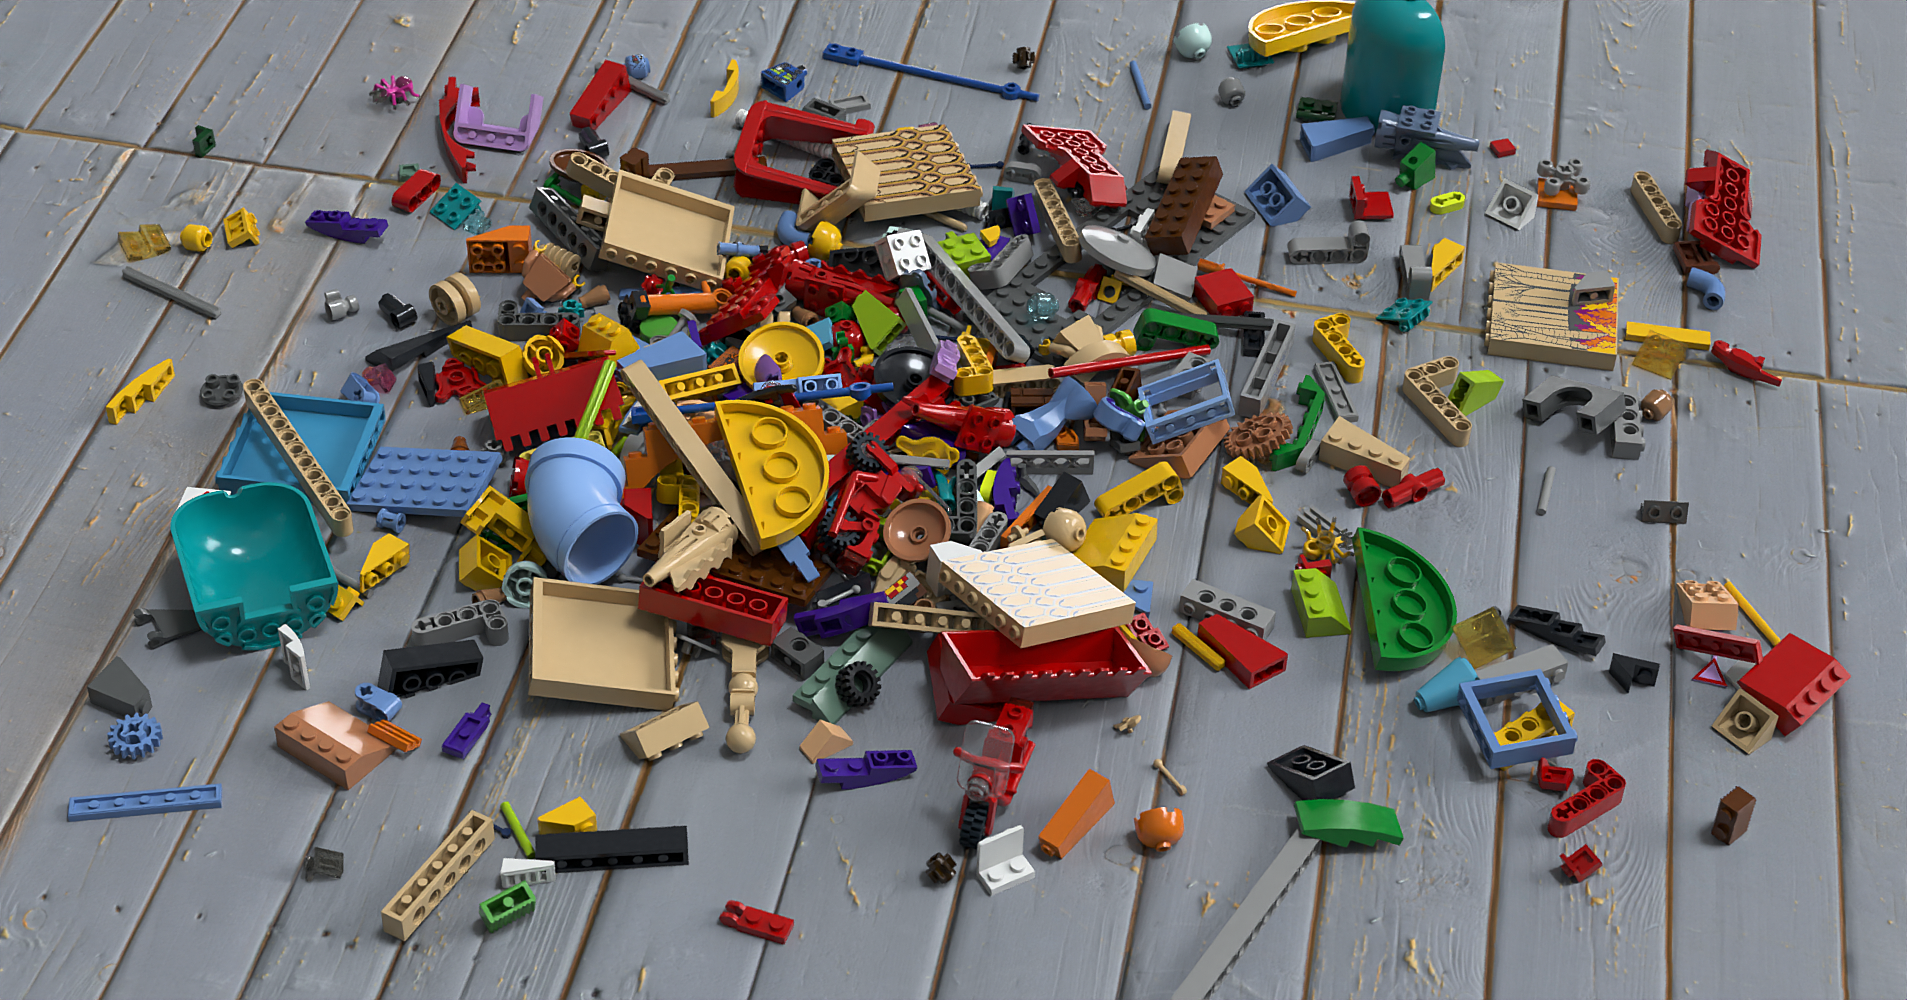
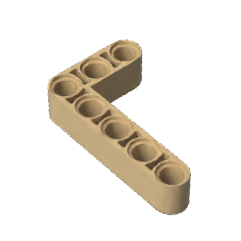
M580 152L571 154L566 168V174L569 177L611 199L618 172ZM660 168L651 180L671 186L674 173L668 168Z
M1445 356L1407 369L1404 374L1403 393L1451 444L1457 447L1467 446L1470 440L1472 423L1439 389L1455 383L1459 367L1458 359L1452 356Z

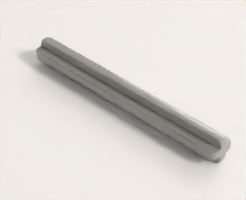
M598 62L594 65L596 73L603 63ZM629 76L632 90L664 105L670 102L669 94Z

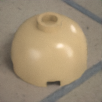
M1061 507L1056 508L1058 510L1050 512L1044 522V536H1046V540H1055L1069 552L1075 551L1085 540L1087 532L1086 523L1083 517L1076 511Z

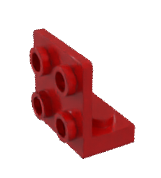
M1351 176L1349 198L1354 219H1393L1394 212L1389 193L1365 192L1364 184H1361L1360 177Z

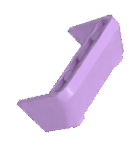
M460 84L453 132L454 138L458 142L519 152L529 148L540 126L543 105L542 96L531 93L529 113L522 117L519 129L483 124V111L478 107L471 106L473 87Z

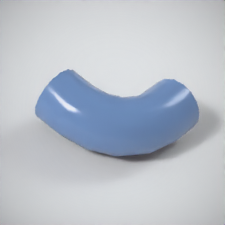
M784 211L778 220L776 230L780 241L788 245V247L790 243L801 240L805 243L806 247L809 244L812 245V233L797 230V214L793 211Z
M1692 267L1686 287L1703 292L1705 294L1703 303L1708 309H1720L1725 301L1724 285L1713 274Z

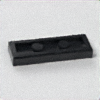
M1245 311L1244 317L1265 318V313ZM1243 329V356L1258 357L1265 343V331Z

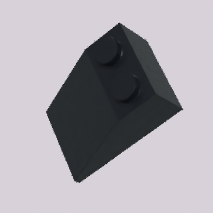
M1302 745L1267 762L1268 768L1301 800L1335 799L1343 797L1347 792L1355 789L1350 761L1306 745Z

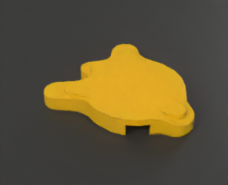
M899 436L896 440V446L905 452L907 456L949 459L950 468L960 458V453L956 448L950 447L943 440L936 437L912 440L905 436ZM936 469V470L940 471L944 476H945V474L949 471V469H948V470Z

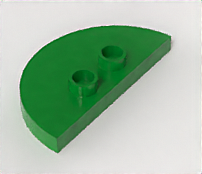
M1357 527L1352 538L1375 670L1403 671L1430 663L1445 649L1456 626L1457 608L1450 587L1438 570L1409 546L1385 534Z

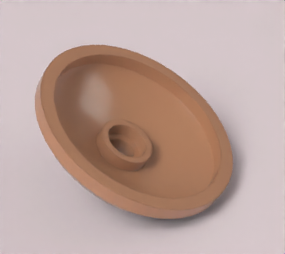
M928 499L908 500L898 505L888 515L883 529L884 541L889 551L895 557L906 562H923L929 558L930 545L949 541L951 522L947 512L938 503ZM924 535L922 539H917L918 536Z

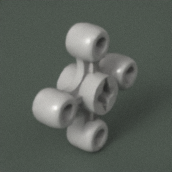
M1572 158L1568 164H1559L1556 168L1553 167L1552 161L1548 159L1539 161L1537 166L1538 175L1541 177L1552 176L1545 181L1544 192L1547 195H1557L1559 190H1567L1571 186L1580 195L1587 194L1590 189L1589 178L1584 176L1575 177L1579 176L1583 169V162L1580 159Z

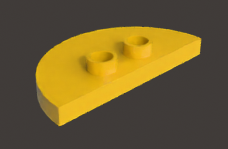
M1310 0L1282 4L1266 9L1255 15L1249 22V45L1254 51L1266 57L1286 50L1289 52H1303L1308 49V44L1312 42L1321 44L1333 43L1336 41V35L1349 32L1352 10L1356 2Z
M749 400L716 401L715 416L760 549L772 548L793 539L809 527L817 518L827 497L829 464L822 443L803 421L778 407Z

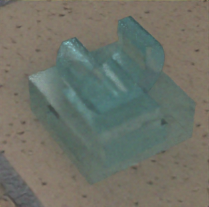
M476 209V213L470 214L469 218L463 223V230L479 235L492 226L491 219L484 217L483 211Z

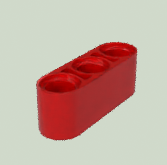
M419 169L394 192L391 200L392 206L408 212H414L439 188L441 176L425 169Z

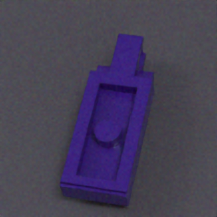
M481 702L474 713L466 712L442 744V752L464 760L490 723L489 718L492 715L490 713V705Z

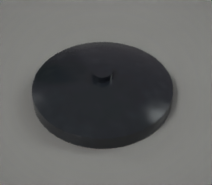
M903 346L891 349L881 355L873 370V385L893 382L894 391L877 393L880 399L893 408L902 400L903 396H907L930 377V366L934 352L919 347ZM952 379L949 382L951 390L944 399L946 405L952 403L956 396L953 392Z

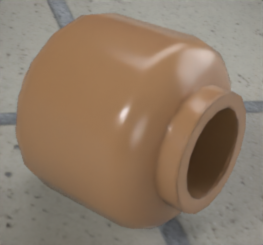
M1654 389L1641 400L1640 408L1642 415L1648 420L1659 421L1663 419L1672 409V398L1665 390Z

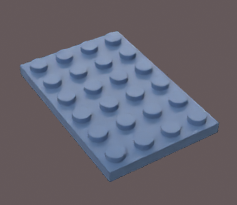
M380 447L346 504L351 511L379 512L382 508H385L391 513L464 517L465 513L475 504L489 485L502 461L501 452Z

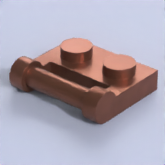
M1701 240L1674 242L1673 250L1685 273H1690L1692 267L1708 271L1711 274L1719 272L1720 266L1718 262L1714 261L1709 251L1700 247ZM1700 253H1702V255H1703V257H1704V259H1705V262L1703 261V259H1702Z

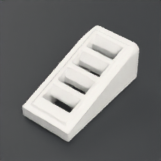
M503 859L501 868L502 888H510L524 880L528 885L554 882L556 879L554 861Z

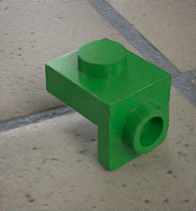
M843 301L825 309V317L830 318L832 325L842 320L857 322L853 308Z

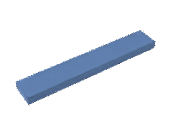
M220 783L70 797L68 819L69 822L222 808V785Z

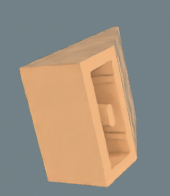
M1685 580L1684 583H1677L1676 587L1684 622L1687 626L1705 630H1736L1739 604L1720 582L1707 581V584H1700L1697 581Z

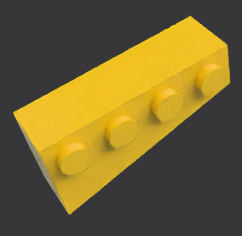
M467 325L447 336L451 354L469 367L474 365L481 375L487 374L492 377V382L496 385H505L528 378L523 364V351L520 345Z

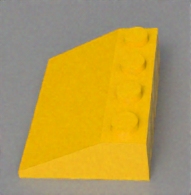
M1139 513L1096 518L1088 527L1083 544L1073 551L1072 554L1124 593L1157 540L1158 519Z

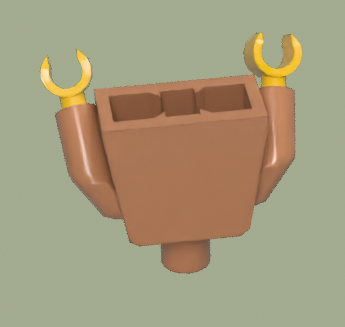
M537 240L533 250L530 251L523 263L522 276L524 280L522 283L528 289L521 297L524 301L526 297L533 298L534 300L538 297L543 302L546 300L554 302L566 299L576 289L581 288L585 281L581 284L576 282V278L580 275H576L571 279L544 254L547 245L543 249L537 247L540 241Z

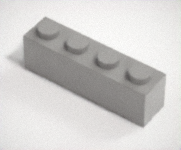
M1551 644L1477 670L1475 672L1478 677L1475 678V681L1541 669L1545 678H1548L1551 684L1565 679L1569 662ZM1532 690L1480 700L1487 707Z

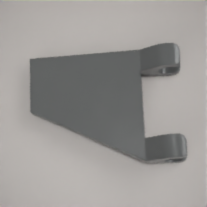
M139 608L133 612L136 617L134 622L137 626L145 625L153 619L160 632L151 631L147 634V638L150 640L148 645L151 649L160 647L166 641L202 630L194 610Z

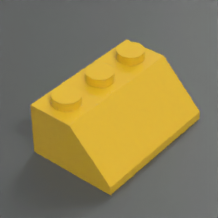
M598 313L591 316L588 322L583 325L577 352L615 350L616 355L608 357L616 363L617 367V360L636 352L640 347L628 328ZM589 357L587 359L593 360L600 357Z

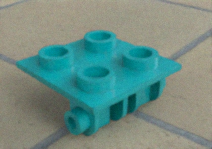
M1249 43L1227 46L1238 68L1274 64L1271 56L1265 57L1251 48Z
M455 183L429 212L456 230L470 214L472 216L481 215L482 210L479 204L482 201L458 183Z
M1399 298L1393 305L1385 308L1376 319L1399 321L1400 331L1408 332L1429 316L1430 309L1428 306L1433 302L1423 299Z

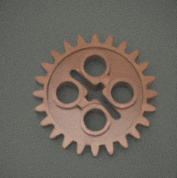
M1270 411L1266 415L1262 412L1257 417L1254 414L1251 419L1245 418V422H1238L1237 427H1231L1232 431L1226 433L1227 437H1224L1225 442L1223 444L1228 455H1231L1232 458L1242 456L1247 460L1251 456L1253 459L1257 455L1263 457L1264 453L1268 452L1271 454L1272 449H1279L1280 444H1286L1285 440L1290 439V434H1293V426L1289 417L1285 416L1284 413L1279 414L1278 411L1274 414Z

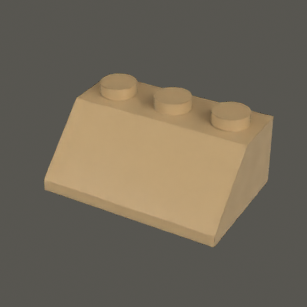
M696 701L680 704L620 733V736L639 759L648 758L651 761L662 756L661 751L667 748L671 751L683 745L682 741L687 738L692 741L703 736L702 731L710 727L699 702Z

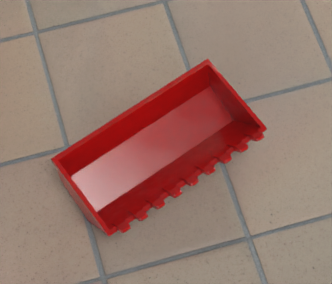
M1118 626L1025 648L1018 647L999 630L941 631L940 640L942 641L940 670L953 704L1128 697L1147 677L1152 675L1151 670Z

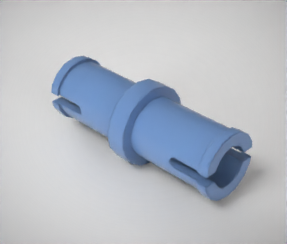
M719 242L717 244V255L753 258L760 253L759 245H745L741 242H736L735 244Z

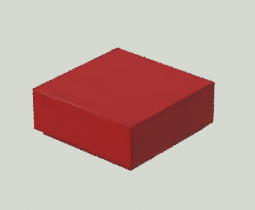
M1508 138L1490 141V148L1498 158L1516 154V148Z

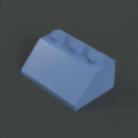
M1271 164L1244 191L1272 227L1296 222L1311 208L1288 176L1274 164Z

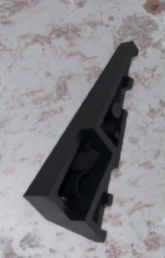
M469 320L377 349L365 356V359L378 369L386 367L394 372L418 355L426 358L448 344L447 336L465 325L472 327V322Z

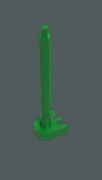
M554 172L544 182L543 187L553 188L560 196L580 206L582 200L562 189L561 185L558 184L561 182L558 174Z

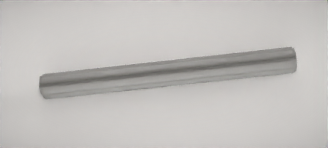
M126 266L122 270L123 277L214 319L221 315V308L130 266Z

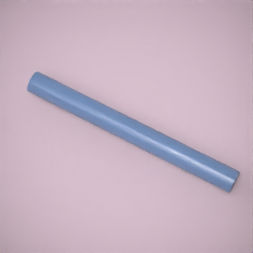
M1131 61L1129 65L1144 108L1149 110L1152 105L1137 62Z

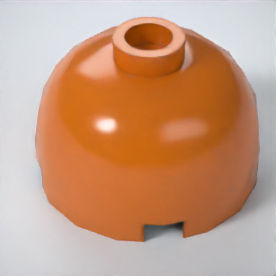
M1167 807L1154 808L1140 813V819L1134 818L1138 839L1142 844L1156 849L1158 852L1170 850L1171 846L1175 845L1183 836V814L1178 808H1174V812H1167Z

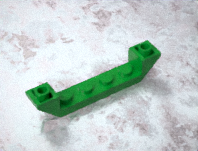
M1309 375L1305 376L1303 383L1299 382L1296 394L1299 395L1298 404L1308 406L1309 413L1305 412L1302 421L1304 426H1299L1298 440L1294 439L1293 444H1280L1279 449H1272V453L1269 456V461L1272 462L1271 471L1276 472L1296 465L1299 455L1312 439L1324 408L1325 392Z

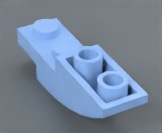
M841 373L752 384L753 391L767 386L794 384L797 386L795 393L842 388Z

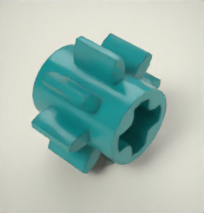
M566 300L563 302V307L558 308V313H576L580 318L585 317L582 303H578L576 300Z
M721 341L708 343L703 349L706 352L707 364L710 365L728 347Z

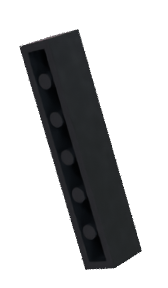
M687 826L535 835V859L554 861L555 873L689 865Z

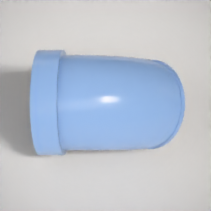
M573 437L550 440L540 445L531 455L525 476L528 516L538 546L548 561L568 581L597 585L613 576L629 559L637 542L638 525L635 518L620 505L626 475L619 459L610 450L598 443Z

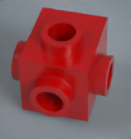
M563 318L550 329L549 335L560 342L564 352H574L578 348L580 329Z

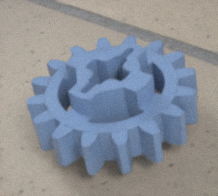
M135 713L132 718L127 714L125 715V720L117 719V726L111 725V732L107 733L110 749L114 750L115 755L121 753L123 759L128 755H131L132 759H135L136 755L139 754L141 757H145V752L153 753V746L160 747L159 740L163 739L160 722L157 723L155 717L149 719L148 714L139 717V714Z

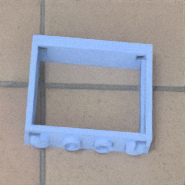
M1219 359L1138 388L1140 400L1145 399L1149 403V406L1145 408L1143 416L1146 429L1153 444L1235 415L1226 377ZM1219 382L1222 392L1221 396L1154 419L1152 405Z

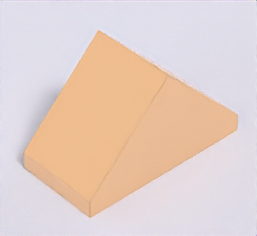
M819 720L801 743L800 750L814 764L817 759H824L852 746L853 740L840 726Z

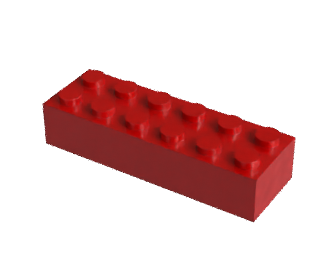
M707 575L706 579L698 578L693 589L685 588L680 592L674 591L671 577L652 587L647 586L644 582L639 586L638 609L753 641L761 645L771 646L786 621L787 597Z

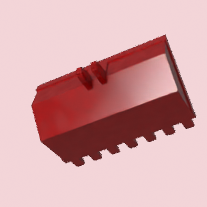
M546 353L544 358L550 372L541 374L538 359L532 357L536 376L484 390L483 393L496 441L502 440L505 452L514 450L510 438L520 435L523 446L527 447L532 445L529 435L530 431L538 429L541 441L545 442L550 440L547 430L548 426L556 424L561 437L568 435L565 421L574 419L578 428L605 360H610L609 357H600L554 371L550 354ZM614 373L595 418L596 426L604 424L601 411L611 409L614 421L622 419L619 406L624 405Z

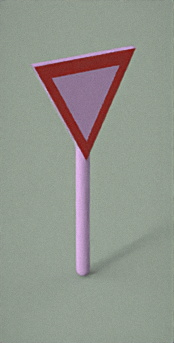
M1715 655L1692 678L1693 681L1727 688V684L1717 664V656Z

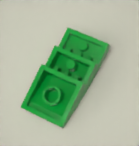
M1335 799L1295 801L1294 803L1301 833L1306 836L1346 848L1351 840L1373 847L1377 839L1400 846L1404 839L1395 810L1392 808L1366 802Z

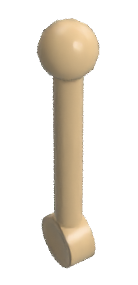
M1154 760V767L1159 768L1175 785L1180 795L1186 794L1185 786L1180 785L1163 766L1162 760Z

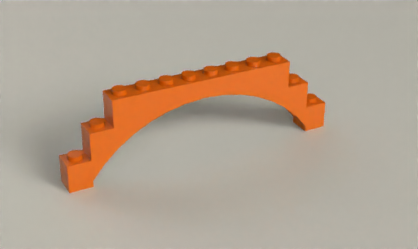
M805 403L800 408H794L792 405L780 407V409L791 413L803 421L817 435L825 449L826 455H836L848 445L847 432L844 429H840V426L827 427V431H824L822 408L816 405V403ZM715 415L712 419H705L704 416L692 418V421H688L704 445L723 440ZM654 422L648 423V427H642L645 454H642L641 451L629 452L628 456H623L626 475L624 489L645 488L651 479L662 469L679 458Z

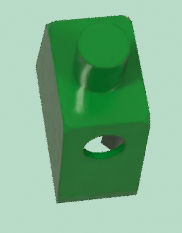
M1422 142L1414 147L1400 162V175L1395 178L1396 184L1399 187L1406 185L1416 190L1435 178L1436 150Z

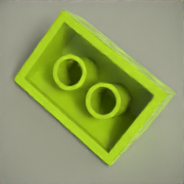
M1316 568L1293 570L1291 592L1305 637L1351 634V628L1336 583Z

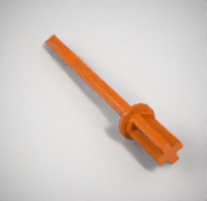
M1200 258L1197 264V270L1206 273L1225 269V263L1221 265ZM1236 273L1242 281L1293 297L1296 296L1297 291Z

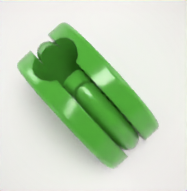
M669 315L648 316L646 320H642L640 323V340L650 344V339L653 336H668L678 322Z

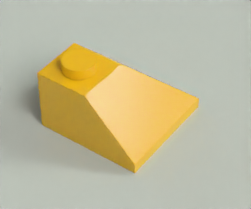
M1261 494L1239 517L1234 534L1249 549L1281 554L1284 551L1290 522Z

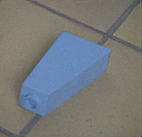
M1368 117L1301 124L1299 140L1310 161L1315 162L1370 144L1375 128Z
M680 331L617 360L616 375L620 382H624L620 370L638 360H642L658 381L707 370L706 352L683 331Z

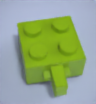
M953 231L945 233V240L937 242L970 280L968 272L970 266L991 262V255L974 232L957 236Z

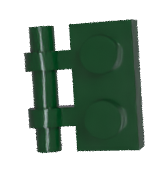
M1300 97L1296 118L1303 119L1306 122H1309V120L1318 122L1335 120L1338 102Z

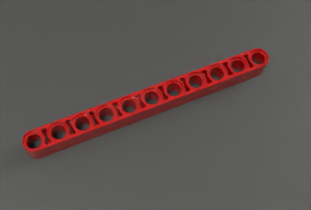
M931 375L907 396L915 397L924 392L930 401L938 396L945 399L951 390V386ZM901 400L864 432L867 435L869 432H872L873 437L879 435V440L882 441L884 439L886 441L884 446L888 445L889 447L900 436L903 425L919 422L921 418L913 416L911 413L912 406ZM849 444L828 461L829 482L826 500L840 489L852 472H854L852 469L854 465L849 466L848 461L850 459H846V449ZM861 449L862 453L867 454L870 457V459H874V457L871 454H869L866 451V449Z

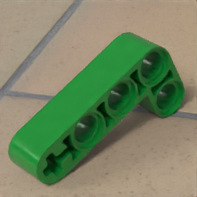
M1154 308L1145 309L1133 329L1136 348L1139 351L1150 350L1157 338L1191 346L1209 345L1211 349L1216 348L1220 342L1217 327L1214 323Z

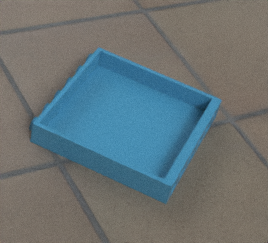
M270 392L340 496L347 503L365 473L386 422L384 404ZM248 408L247 413L243 414L241 426L236 429L234 441L230 442L227 456L223 457L222 467L220 471L216 472L215 483L218 484L219 490L231 491V494L234 495L237 494V490L241 486L262 482L283 483L299 489L308 497L310 503L313 504Z

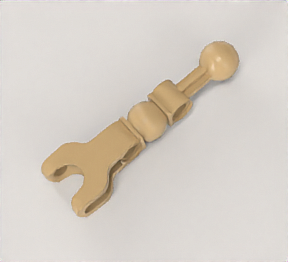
M722 633V657L732 665V678L728 686L730 693V715H735L734 725L728 729L725 740L730 750L742 754L750 751L756 742L755 732L749 726V715H755V697L758 692L756 681L757 666L769 657V646Z

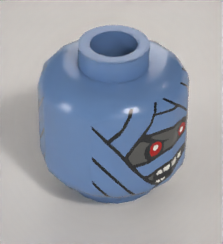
M643 54L631 55L625 58L623 65H626L629 76L635 79L647 77L650 72L648 58H645Z

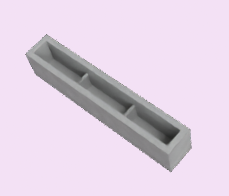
M1275 320L1240 395L1238 415L1252 418L1254 414L1257 417L1263 412L1292 348L1296 324Z

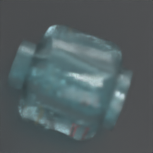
M1035 293L1027 301V312L1035 320L1052 319L1059 310V302L1051 293Z

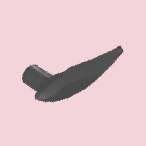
M1019 463L1017 465L1018 472L1016 473L1019 483L1037 497L1040 492L1037 485L1026 473V464Z

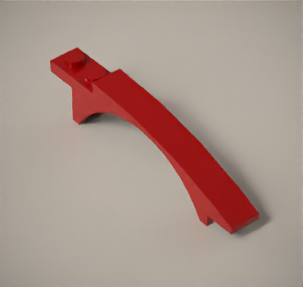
M448 77V85H444V99H439L441 135L446 154L456 174L463 183H467L468 172L476 171V165L468 162L467 159H475V152L460 146L448 135L449 128L455 122L459 95L456 77ZM473 87L471 106H480L479 87Z

